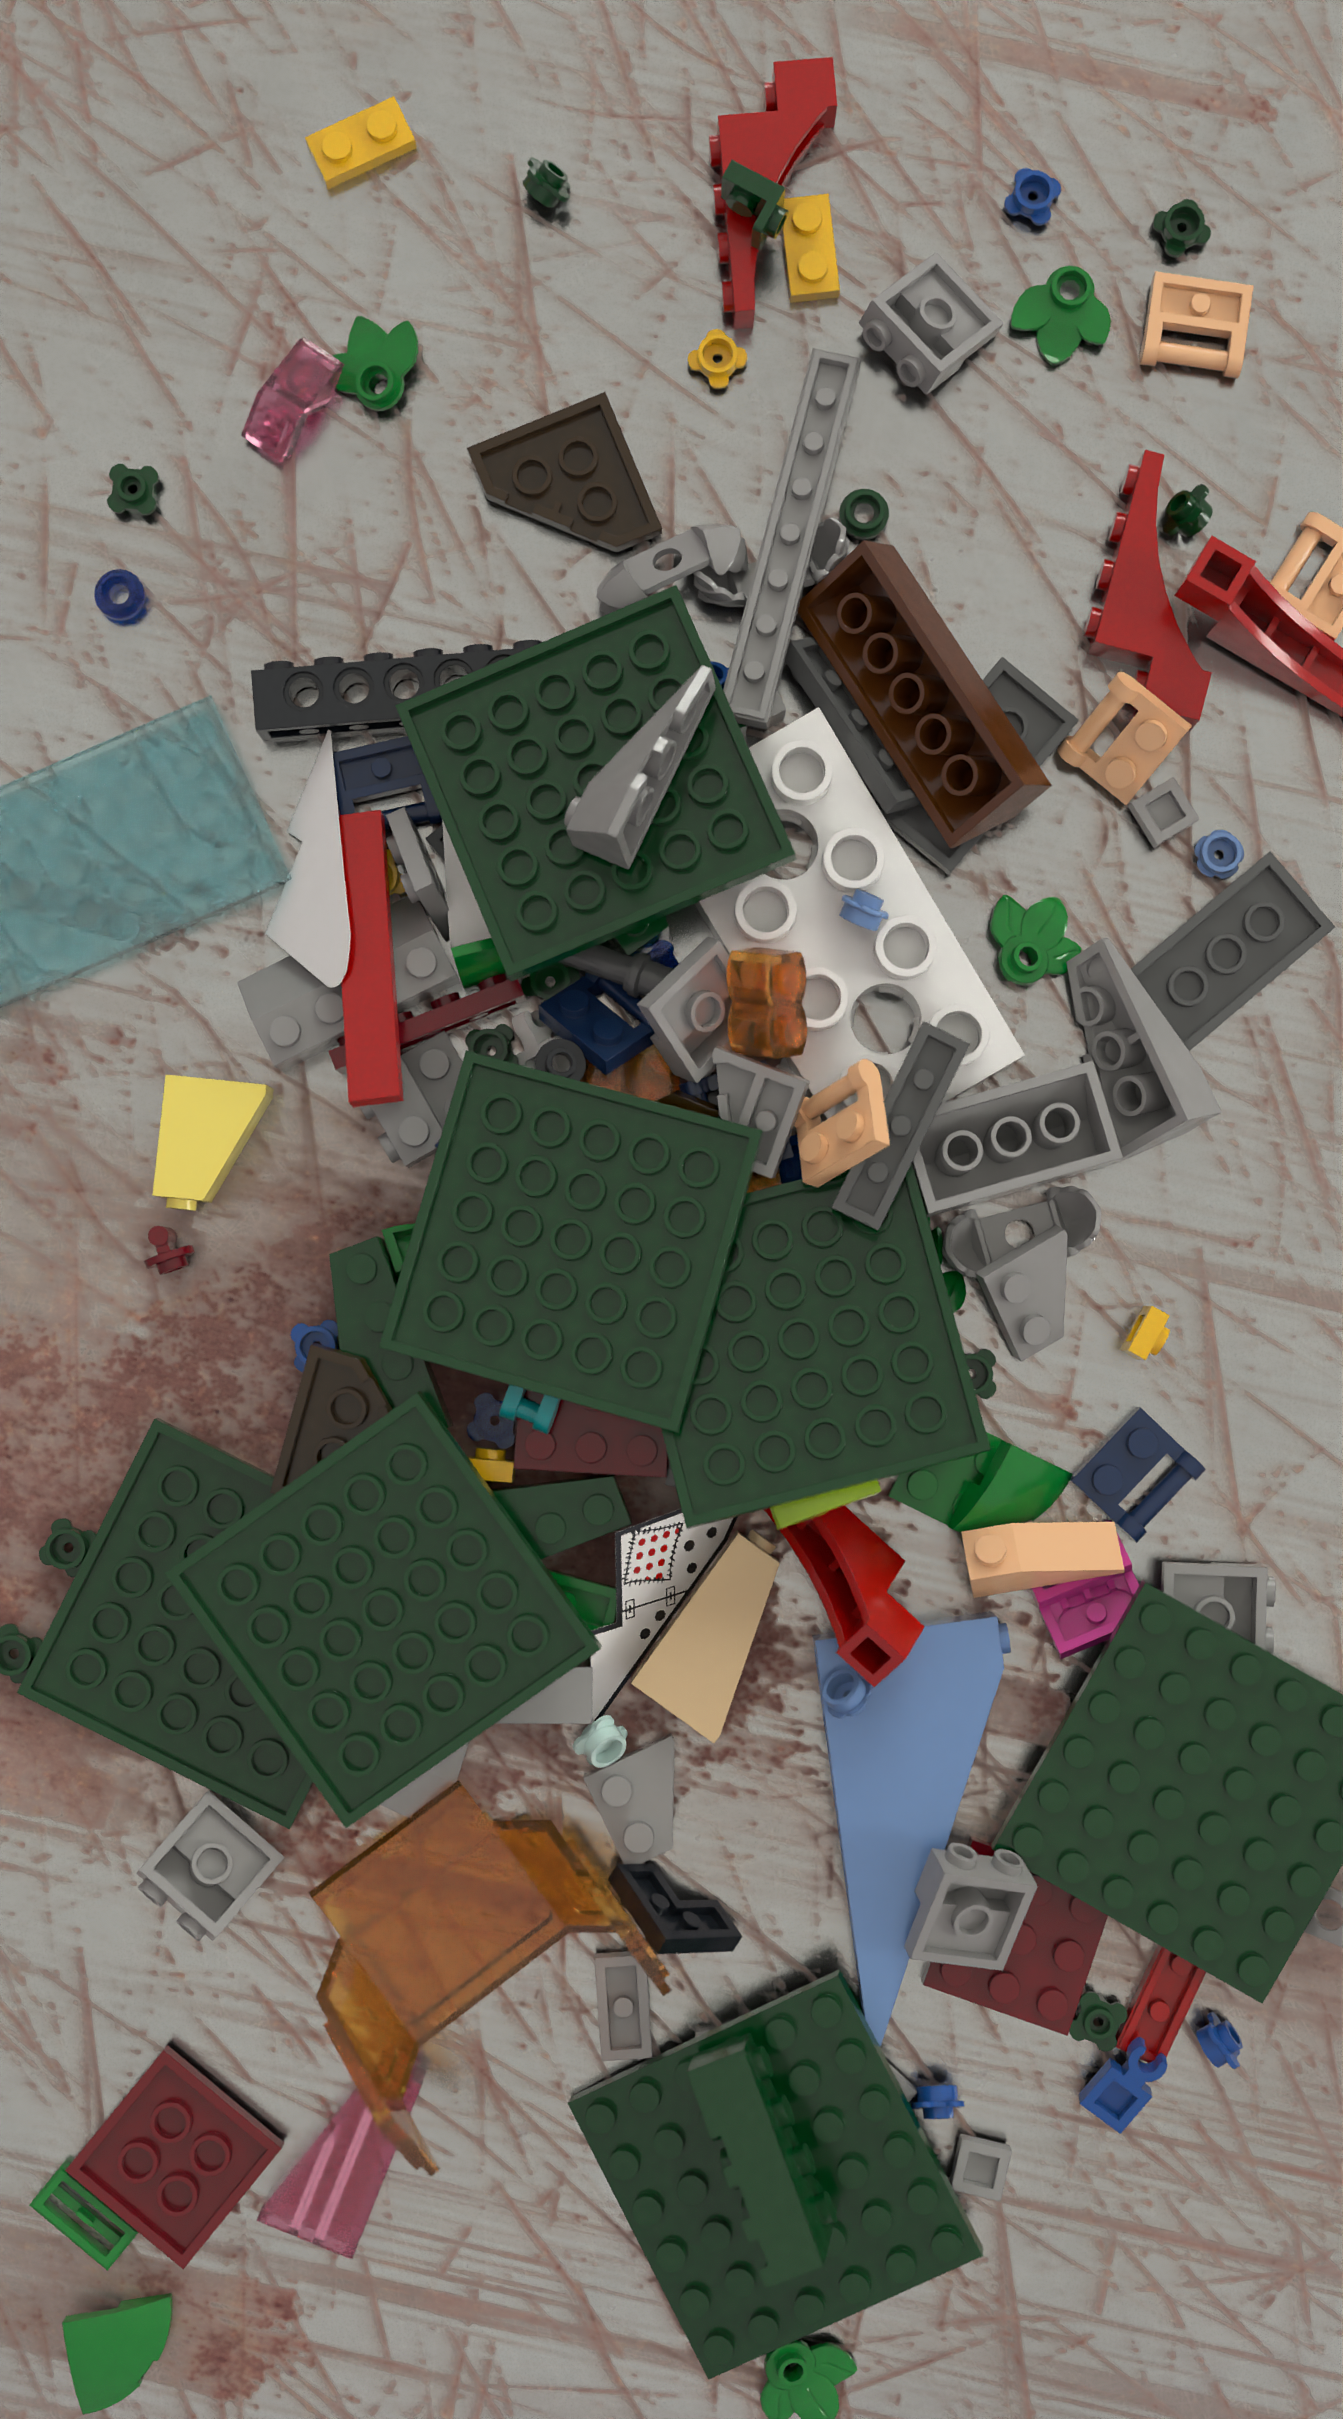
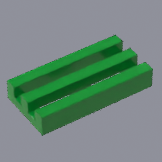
M65 2160L29 2206L108 2271L139 2232L68 2174L65 2170L70 2163ZM62 2180L125 2233L119 2232L61 2183ZM51 2194L56 2196L75 2212L78 2218L94 2228L112 2243L114 2247L111 2250L106 2248L48 2199Z

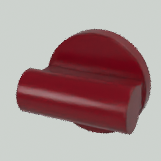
M154 1226L148 1233V1239L151 1244L155 1245L158 1255L144 1262L147 1269L157 1267L159 1275H163L187 1267L189 1264L186 1257L194 1254L195 1250L193 1245L177 1248V1234L172 1228Z

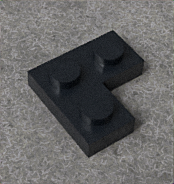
M616 1864L607 1879L619 1896L624 1908L628 1910L642 1931L646 1942L653 1948L656 1954L732 1952L743 1937L718 1900H679L655 1864Z

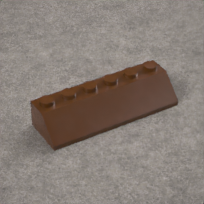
M863 540L800 600L797 612L950 848H955L1014 818L1052 786L894 545Z

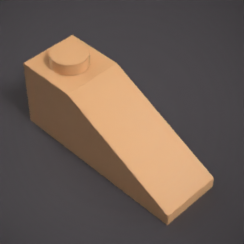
M1115 1522L1009 1523L961 1532L973 1598L1124 1573Z

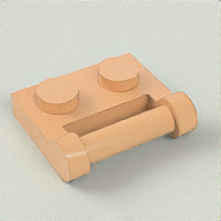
M1155 271L1151 281L1139 364L1155 367L1156 362L1217 370L1222 371L1223 377L1238 379L1243 365L1254 285ZM1162 329L1228 339L1227 350L1162 342Z
M1308 512L1300 525L1302 533L1270 583L1300 614L1335 641L1343 628V527L1319 513ZM1325 542L1333 548L1302 598L1298 599L1288 591L1317 544Z
M1118 672L1108 684L1110 691L1075 735L1067 736L1063 740L1057 751L1064 761L1082 769L1107 791L1127 805L1192 725L1130 675ZM1124 704H1131L1138 710L1137 714L1103 756L1100 757L1090 749L1091 745Z
M862 1059L849 1067L847 1075L812 1097H804L794 1124L797 1130L803 1183L818 1188L890 1145L881 1077L877 1067L870 1060ZM857 1093L858 1101L821 1123V1114Z

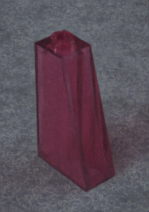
M392 2051L390 2055L379 2052L269 2192L256 2221L353 2259L426 2074V2070L418 2067V2061L401 2052Z

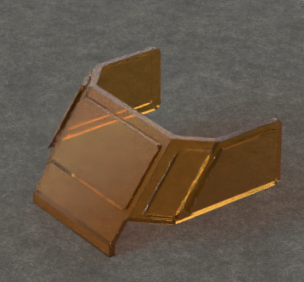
M459 1780L309 1892L312 1899L321 1908L341 1936L336 1942L316 1995V1999L328 2020L323 2025L379 2130L416 2170L422 2167L431 2177L440 2168L402 2101L419 2049L424 2043L568 1933H617L660 1993L665 1996L672 1990L665 1981V1978L670 1975L669 1971L572 1836L565 1840L551 1820H501L490 1823Z

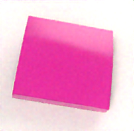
M1119 1536L1118 1541L1124 1573L1030 1589L1060 1659L1108 1640L1139 1587V1583L1132 1571L1131 1560Z

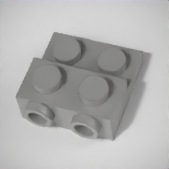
M937 252L873 298L859 321V325L863 328V337L867 345L875 351L884 350L897 364V373L902 382L909 387L918 386L926 395L957 372L964 360L996 336L1004 324Z
M711 937L703 940L637 1004L655 1032L650 1039L672 1073L694 1083H698L716 1069V1064H713L712 1057L715 1047L720 1046L731 1051L737 1044L746 1040L752 1033V1029L766 1016L720 940Z
M445 1031L400 1055L403 1101L360 1107L367 1119L375 1115L377 1116L386 1132L380 1135L378 1140L392 1163L401 1159L404 1165L410 1168L437 1151L434 1145L441 1137L462 1066V1060Z
M1162 1562L1161 1590L1267 1651L1274 1652V1631L1272 1627H1266L1267 1607H1274L1276 1585L1274 1576H1267V1567L1261 1564Z
M208 1790L137 1871L136 1874L143 1879L138 1889L158 1907H161L168 1901L182 1915L176 1922L191 1937L200 1941L206 1935L213 1941L285 1857Z
M951 1843L947 1850L931 1848L915 1889L921 1905L904 1945L909 1958L1003 1971L1038 1887L1023 1859L1016 1853L1005 1849L996 1850L993 1857L977 1855L972 1848L961 1843Z

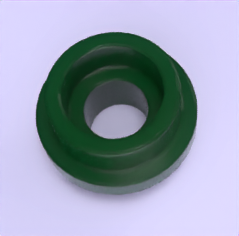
M871 489L852 491L844 498L839 510V520L846 527V533L861 540L878 536L885 529L889 518V508L886 500L878 492ZM864 508L872 513L873 518L867 523H862L855 518L854 513Z

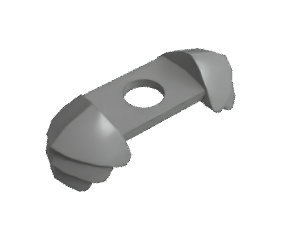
M830 517L824 523H820L804 587L818 584L850 554L848 552L850 540L846 537V527L834 517ZM757 562L748 564L747 570L737 573L727 571L724 575H718L710 565L694 572V586L699 590L698 598L706 603L718 606H745Z
M718 523L692 526L689 530L631 558L623 559L611 568L597 588L596 598L599 599V610L605 616L647 598L648 594L709 565L718 575H724L727 571L737 573L747 570L745 539L741 537L740 529L730 524ZM677 554L682 557L679 565L671 570L661 571L654 567L656 561L664 555Z
M1067 1186L1064 1188H1049L1046 1191L1047 1201L979 1219L975 1209H969L962 1215L952 1219L947 1226L943 1238L942 1254L948 1263L959 1273L977 1278L975 1272L1016 1249L1007 1242L1005 1229L1014 1220H1024L1032 1226L1034 1237L1055 1225L1065 1229L1068 1235L1067 1257L1078 1254L1083 1248L1091 1245L1100 1231L1101 1208L1085 1189Z

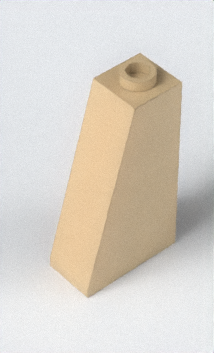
M753 1529L747 1536L736 1530L631 1677L632 1685L712 1743H715L721 1734L780 1564L779 1560L772 1555L776 1546Z

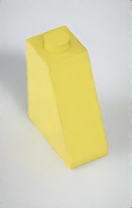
M165 1075L152 1196L167 1198L166 1208L196 1211L197 1202L212 1203L271 1103L274 1089L265 1084Z

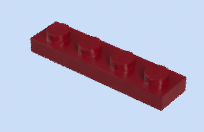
M499 974L481 981L477 985L479 991L460 998L459 993L455 992L432 1001L430 1004L433 1010L414 1017L412 1011L399 1013L400 1051L425 1042L443 1031L448 1033L526 1002L518 979L511 982L507 980L505 974ZM345 1035L337 1039L339 1047L328 1051L335 1070L341 1075L347 1073Z

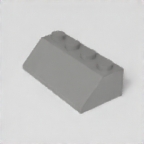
M408 896L390 905L398 1013L461 982L420 901L412 903ZM291 955L237 982L251 1021L274 1066L282 1072L337 1045V1039L344 1036L341 983L333 988L327 987Z
M1089 1061L941 1103L912 1161V1165L928 1218L1109 1166L1122 1159L1123 1156L1094 1061Z

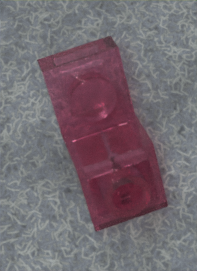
M307 338L299 339L257 392L241 436L279 462L290 459L307 416L328 407L344 363Z

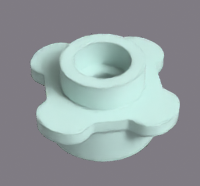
M604 1715L583 1730L581 1736L574 1741L573 1750L577 1755H586V1760L590 1765L604 1768L615 1763L624 1754L627 1746L626 1738L628 1732L623 1726H615L614 1719L610 1715Z

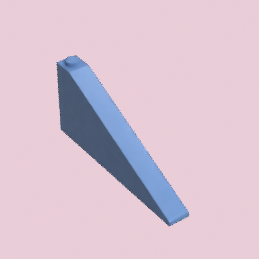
M992 1611L919 1621L925 1627L907 1658L876 1687L872 1686V1693L868 1696V1704L860 1714L845 1716L842 1719L833 1717L828 1712L829 1705L826 1704L822 1696V1688L827 1678L834 1672L841 1669L855 1670L836 1653L839 1645L834 1632L812 1635L861 2008L880 2047L909 1961L904 1945L921 1905L915 1889L931 1848L941 1850L946 1848L1004 1670L1003 1654L1011 1652L1007 1624H998V1617Z

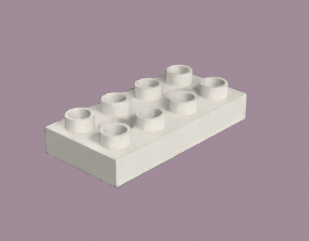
M816 708L749 747L780 820L792 822L800 826L807 832L813 842L811 858L806 866L807 871L792 879H775L762 874L694 904L713 937L720 940L766 1016L762 1020L778 1047L784 1050L786 1054L785 1059L793 1073L810 1081L806 1091L808 1098L847 1075L849 1067L856 1062L868 1059L874 1063L880 1073L883 1098L885 1100L923 1021L970 1043L941 1103L954 1099L1024 1057L1023 1050L820 708ZM860 889L883 899L884 903L881 910L889 914L888 919L882 918L878 930L872 931L840 917L839 914L844 905V901H842L843 895L853 897L855 890ZM875 991L891 993L901 999L903 998L909 1004L915 1016L913 1018V1030L908 1039V1042L911 1044L906 1049L893 1054L874 1051L861 1045L852 1031V1027H854V1014L859 1006L857 1002L859 998ZM857 1093L821 1114L822 1122L858 1101Z

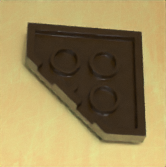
M606 392L467 448L487 500L616 553L662 534V526Z
M317 1343L310 1345L270 1493L276 1494L393 1410L365 1358Z

